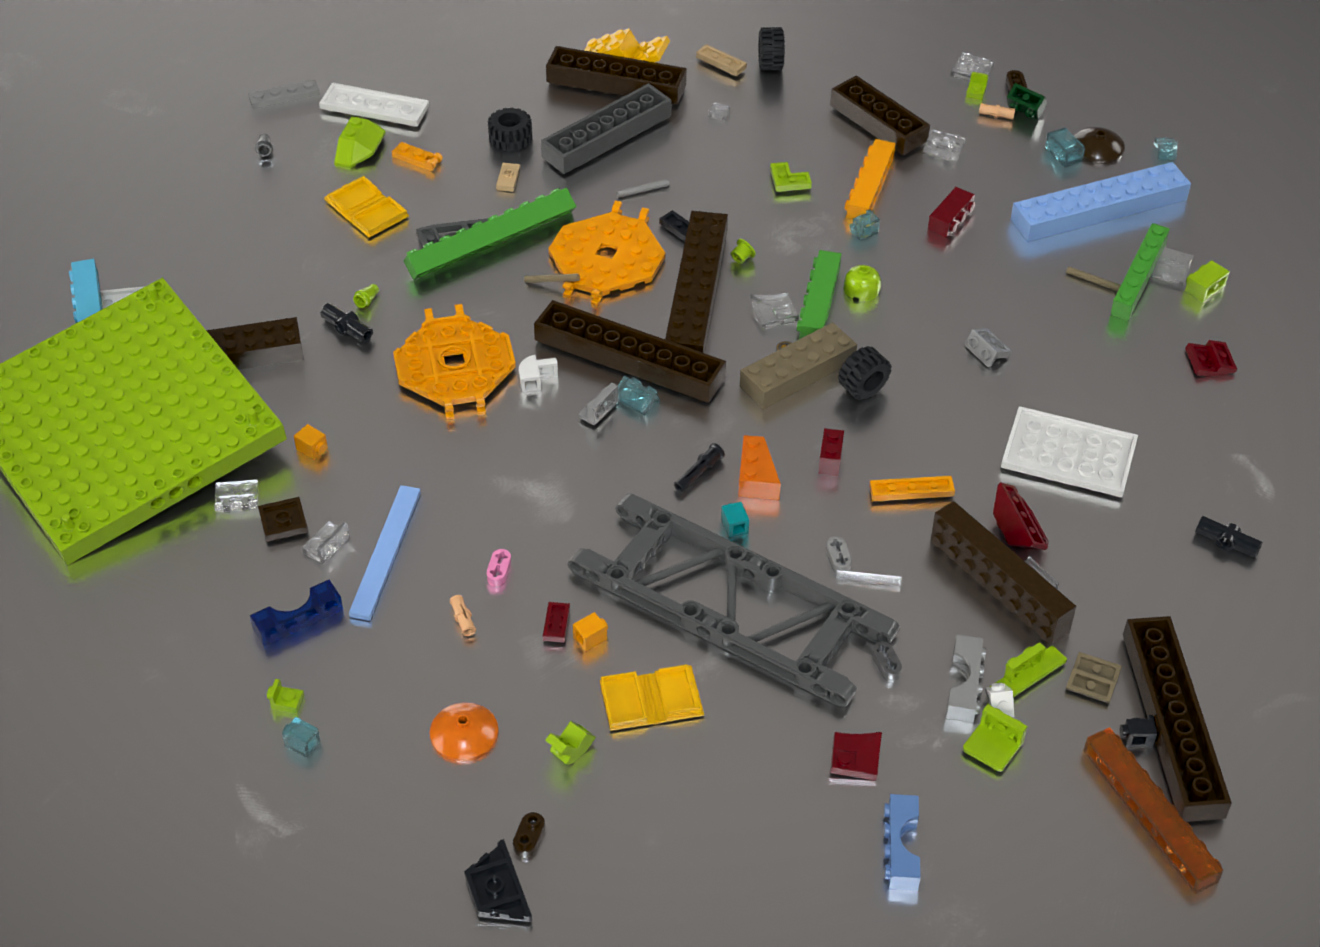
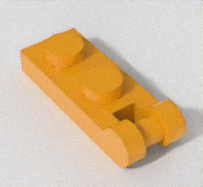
M400 142L392 151V157L429 171H433L436 164L443 160V156L438 152L431 153L404 142Z

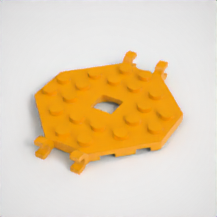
M615 200L612 211L562 226L548 248L549 255L555 261L560 274L580 275L579 281H565L563 284L565 289L563 297L571 298L575 289L586 291L593 296L591 304L598 306L602 297L609 295L610 291L616 289L622 291L633 288L635 284L640 282L646 284L653 281L665 260L666 253L647 225L649 209L642 207L639 218H631L621 215L622 210L620 208L622 202ZM601 248L617 250L612 259L596 255Z
M462 304L455 305V316L441 318L433 317L432 308L424 309L425 321L421 324L422 327L417 332L414 331L405 340V344L401 348H396L393 351L399 385L444 406L446 420L454 419L453 405L476 402L478 416L485 415L484 399L516 367L509 334L504 332L498 333L493 330V327L483 322L477 323L472 321L470 316L464 314ZM463 354V364L458 366L445 364L444 357Z

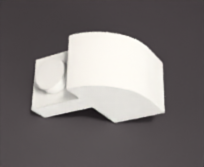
M536 355L525 358L519 365L521 393L541 391L540 379L558 377L556 358L536 360Z

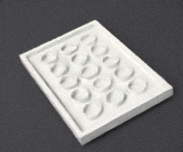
M1019 406L1002 459L1001 468L1123 497L1138 435Z

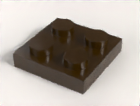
M300 497L258 506L267 542L308 532Z

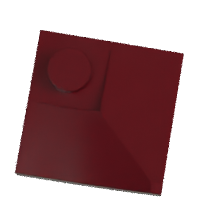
M835 732L830 773L876 781L882 732L865 734Z

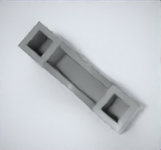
M956 635L952 665L965 674L967 681L959 686L950 688L946 719L973 723L975 714L979 715L981 701H977V696L981 697L983 683H979V678L983 679L985 665H981V661H985L986 648L982 647L983 638Z

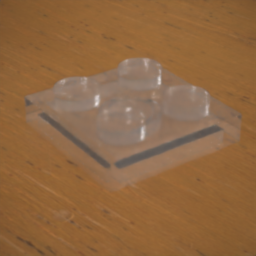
M962 53L951 70V77L970 82L972 72L989 75L994 67V61L969 53Z

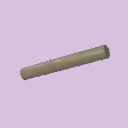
M1070 266L1066 271L1067 274L1117 292L1121 286L1115 282Z
M579 274L530 275L524 277L525 283L580 280Z

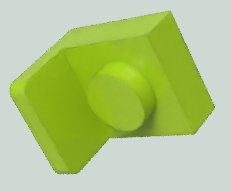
M971 73L966 93L967 98L983 100L987 88L988 74Z
M275 679L273 686H270L267 691V699L270 701L271 709L298 713L304 698V691L282 687L281 680Z

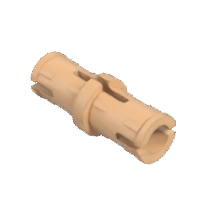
M981 103L979 114L1013 120L1015 109L1001 107L999 104L995 106Z
M454 595L450 598V604L455 613V621L459 623L464 636H471L476 632V627L471 619L472 613L466 607L463 596Z

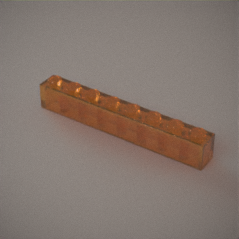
M1109 727L1087 737L1083 751L1194 894L1219 883L1224 871L1220 862L1213 858L1207 850L1205 843L1194 834L1190 824L1182 819L1178 814L1177 808L1164 796L1162 789L1151 780L1147 770L1139 765L1134 754L1124 746L1119 735L1115 734Z

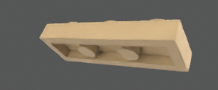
M707 44L696 52V58L735 76H738L747 68L746 62Z

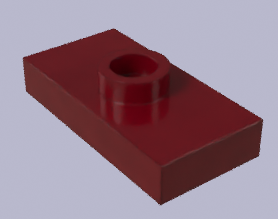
M548 602L543 641L565 643L570 603Z

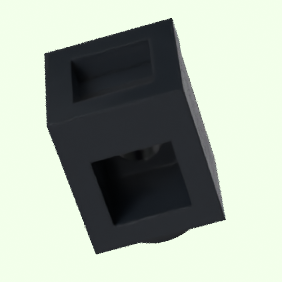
M1148 715L1147 719H1126L1125 724L1120 725V737L1124 738L1126 747H1153L1157 736L1153 715Z

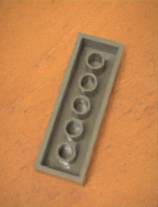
M832 322L741 369L740 387L764 410L841 369L842 364L847 358L857 351V343Z

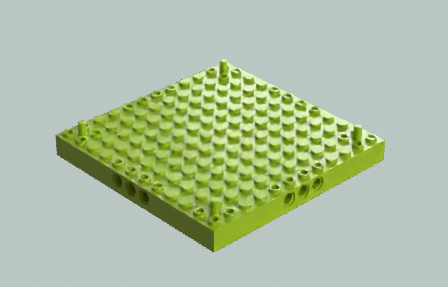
M163 277L0 364V470L67 566L287 439L281 421Z

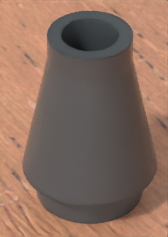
M261 134L255 146V150L260 156H268L273 151L268 134Z

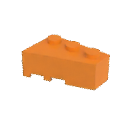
M744 435L738 497L780 500L781 483L765 438Z

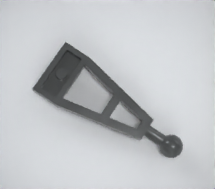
M488 218L434 224L416 229V235L422 246L429 242L437 243L441 238L438 233L458 231L462 228L467 230L472 228V225L476 222L481 221L484 223L488 221Z

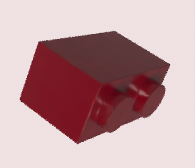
M824 428L818 474L839 477L844 430Z

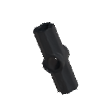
M329 303L323 306L320 312L321 317L333 324L341 335L349 334L364 343L371 340L373 329L359 321L358 316L353 311L345 312Z
M1205 516L1201 517L1195 531L1216 541L1217 546L1222 550L1231 551L1235 549L1253 558L1257 557L1263 543L1242 533L1241 528L1236 524L1227 523L1223 525Z

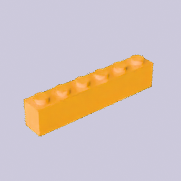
M875 139L873 145L869 146L868 156H865L863 161L864 167H860L859 178L856 177L854 189L852 188L850 191V200H846L845 203L846 218L868 223L894 159L896 143Z

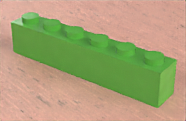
M1154 223L1151 224L1113 300L1112 316L1129 321L1167 244L1170 228Z
M819 250L818 257H814L813 268L815 270L811 269V282H808L806 290L808 295H804L803 306L805 307H801L800 312L802 320H798L796 331L800 332L799 339L826 326L840 271L842 253Z

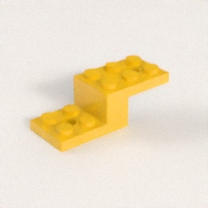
M630 28L620 29L613 34H605L601 38L589 40L584 51L657 62L661 60L670 40L668 36L656 37L652 41H643L639 44Z

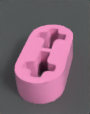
M498 549L491 556L487 569V581L491 586H502L506 582L511 567V554L508 550Z

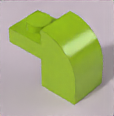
M570 721L560 736L550 733L545 741L552 745L550 752L568 765L574 763L588 750L596 736L582 725Z

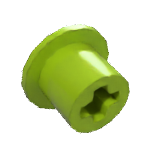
M738 239L737 246L730 252V255L734 261L743 264L749 257L754 258L756 252L747 241Z

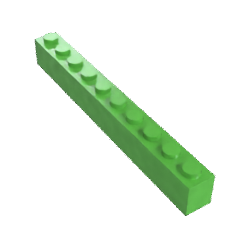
M567 187L562 190L557 188L551 191L548 196L540 195L531 203L526 201L520 204L517 209L509 208L503 212V215H493L484 223L481 221L476 222L470 229L462 228L456 232V235L451 237L450 235L443 236L439 239V242H429L420 250L416 248L410 250L403 261L413 281L572 213L577 206Z

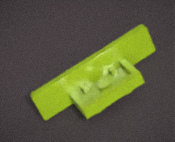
M1039 642L1033 647H1027L1019 656L1010 658L1006 663L1004 677L995 683L1007 685L1013 690L1014 698L1065 664L1067 658L1054 646L1046 649Z

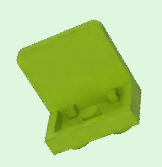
M987 704L983 709L980 724L963 745V751L999 772L1003 771L1024 743L1028 726L1020 720L1003 713L1000 709Z

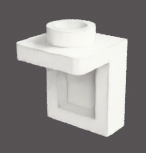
M994 683L991 685L992 687H986L985 693L989 695V705L1000 709L1010 717H1014L1013 690L1004 683Z

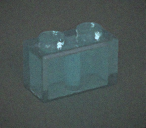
M1065 127L1047 133L1045 148L1064 167L1083 160L1085 147Z

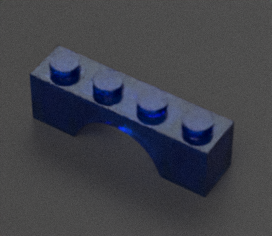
M330 579L311 587L307 602L298 609L279 611L269 606L251 614L252 628L262 645L266 646L342 611V600L340 594Z

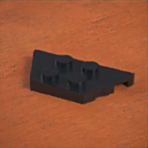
M504 839L497 843L495 849L489 854L486 852L479 858L477 863L472 864L464 871L465 879L479 917L530 922L532 921V914Z

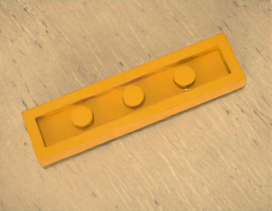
M952 476L870 480L869 484L872 501L954 497L955 495Z

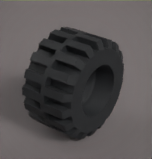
M782 27L760 28L758 59L761 70L783 69L785 38Z
M514 107L496 110L488 118L489 142L496 149H502L503 151L512 152L526 148L532 140V119L526 111H521V109H515Z
M862 347L853 352L842 364L838 380L854 398L865 400L874 396L884 387L890 377L892 366L874 347Z

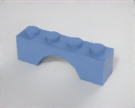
M890 794L889 803L884 804V817L888 818V823L884 825V838H888V844H885L884 858L889 859V865H885L884 877L889 880V889L918 891L920 883V857L910 853L904 847L901 837L905 833L917 829L919 796Z

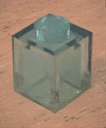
M297 717L291 723H288L282 732L284 746L306 758L321 742L318 728Z

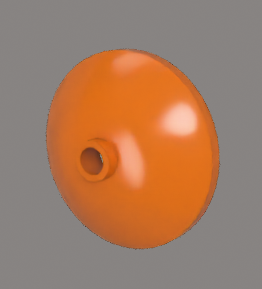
M469 702L457 703L444 708L435 716L430 727V739L434 749L443 757L460 762L472 761L487 754L494 747L499 733L498 723L492 712L484 706Z

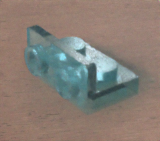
M624 376L618 384V401L643 415L647 413L654 401L660 402V398L657 396L658 392L650 386L646 388L641 385L642 383L634 377L630 379Z

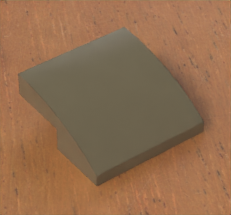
M1078 652L1066 689L1110 703L1122 665Z

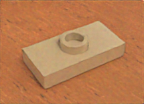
M502 163L496 190L514 192L520 172V164Z

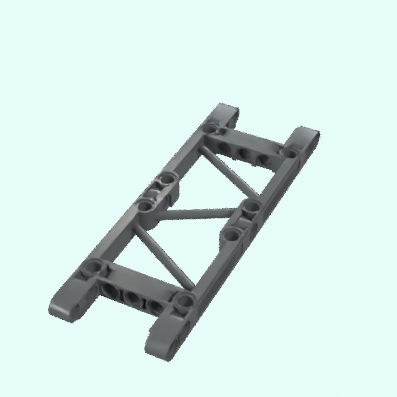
M627 493L615 509L624 521L641 530L616 560L612 561L590 549L580 548L567 564L569 569L576 575L842 708L848 705L857 692V688L847 677L826 666L852 631L874 643L884 641L890 644L900 630L899 624L894 619L632 493ZM671 535L706 551V553L637 581L633 580L640 569L643 570L645 568V563L649 558L656 554L659 546L666 542ZM718 557L725 561L724 566L726 571H728L727 617L696 601L690 600L680 604L646 586ZM736 576L752 581L756 586L769 592H775L782 588L818 607L746 637L739 633V625L735 622ZM828 611L831 612L796 661L757 642Z

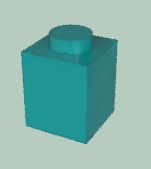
M742 502L721 506V521L728 537L748 534L749 517Z

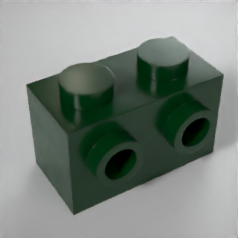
M1017 83L1014 84L1007 95L1009 108L1015 109V112L1020 111L1031 119L1039 120L1047 106L1045 96Z

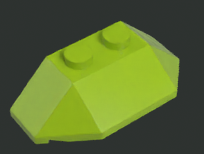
M351 116L339 136L334 165L353 168L357 163L373 156L386 134L385 130L371 120Z

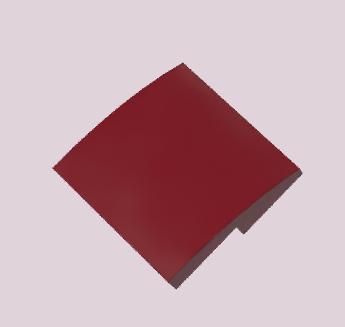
M1208 340L1206 345L1188 343L1185 347L1196 376H1219L1231 374L1238 370L1226 342Z

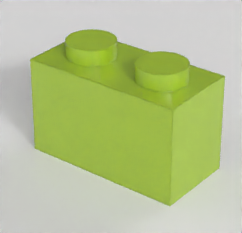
M1211 260L1187 277L1185 292L1204 302L1226 285L1230 271Z

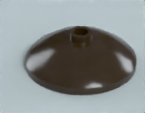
M1086 128L1077 132L1072 139L1074 153L1081 159L1091 163L1107 164L1115 162L1123 156L1125 144L1121 137L1106 128Z

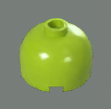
M868 265L852 267L845 276L844 292L849 298L853 299V297L859 298V301L875 299L881 290V277L878 271Z

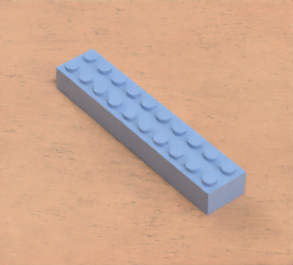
M1173 162L1015 202L1013 203L1010 220L1025 240L1030 242L1186 201L1191 183Z

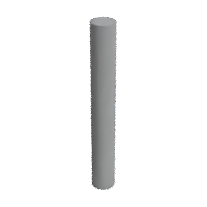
M666 179L617 191V197L621 198L669 186V180Z

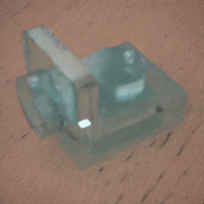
M1155 138L1154 145L1159 149L1158 159L1176 160L1178 142L1173 138Z

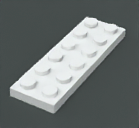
M332 83L319 105L320 109L418 127L429 107V100Z

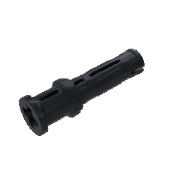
M712 443L705 453L698 456L697 462L674 482L676 490L681 493L684 492L705 470H711L714 467V463L725 456L724 450L718 444Z

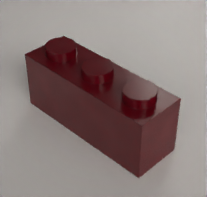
M955 187L929 216L928 230L946 238L951 232H955L959 223L964 222L967 214L974 210L975 194Z

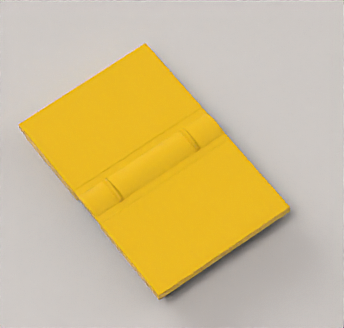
M364 176L343 185L341 188L327 194L324 198L328 204L368 238L409 217L405 208L390 196L385 197Z
M691 665L660 668L654 671V673L639 676L634 671L601 677L600 686L610 731L704 716Z

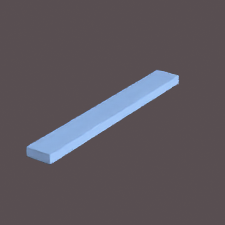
M400 485L350 608L349 617L371 621L419 500L420 488Z

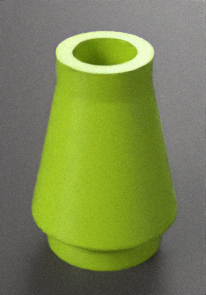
M370 284L356 291L353 297L355 305L359 308L368 307L376 294L379 293L378 286Z

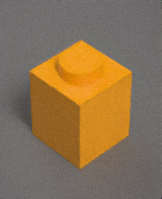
M309 424L294 435L296 450L313 460L328 449L326 434Z
M593 612L573 624V638L586 652L607 640L608 625L603 618H599Z

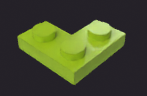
M788 162L770 163V171L776 192L811 189L812 182L809 172L791 173Z

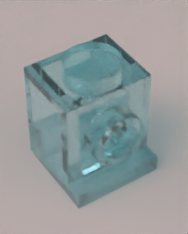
M869 209L866 211V214L853 218V224L849 226L850 231L859 240L878 234L880 219Z

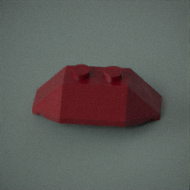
M1000 482L997 485L993 515L997 521V526L1005 536V541L1010 546L1046 550L1049 541L1029 505L1018 494L1015 486Z

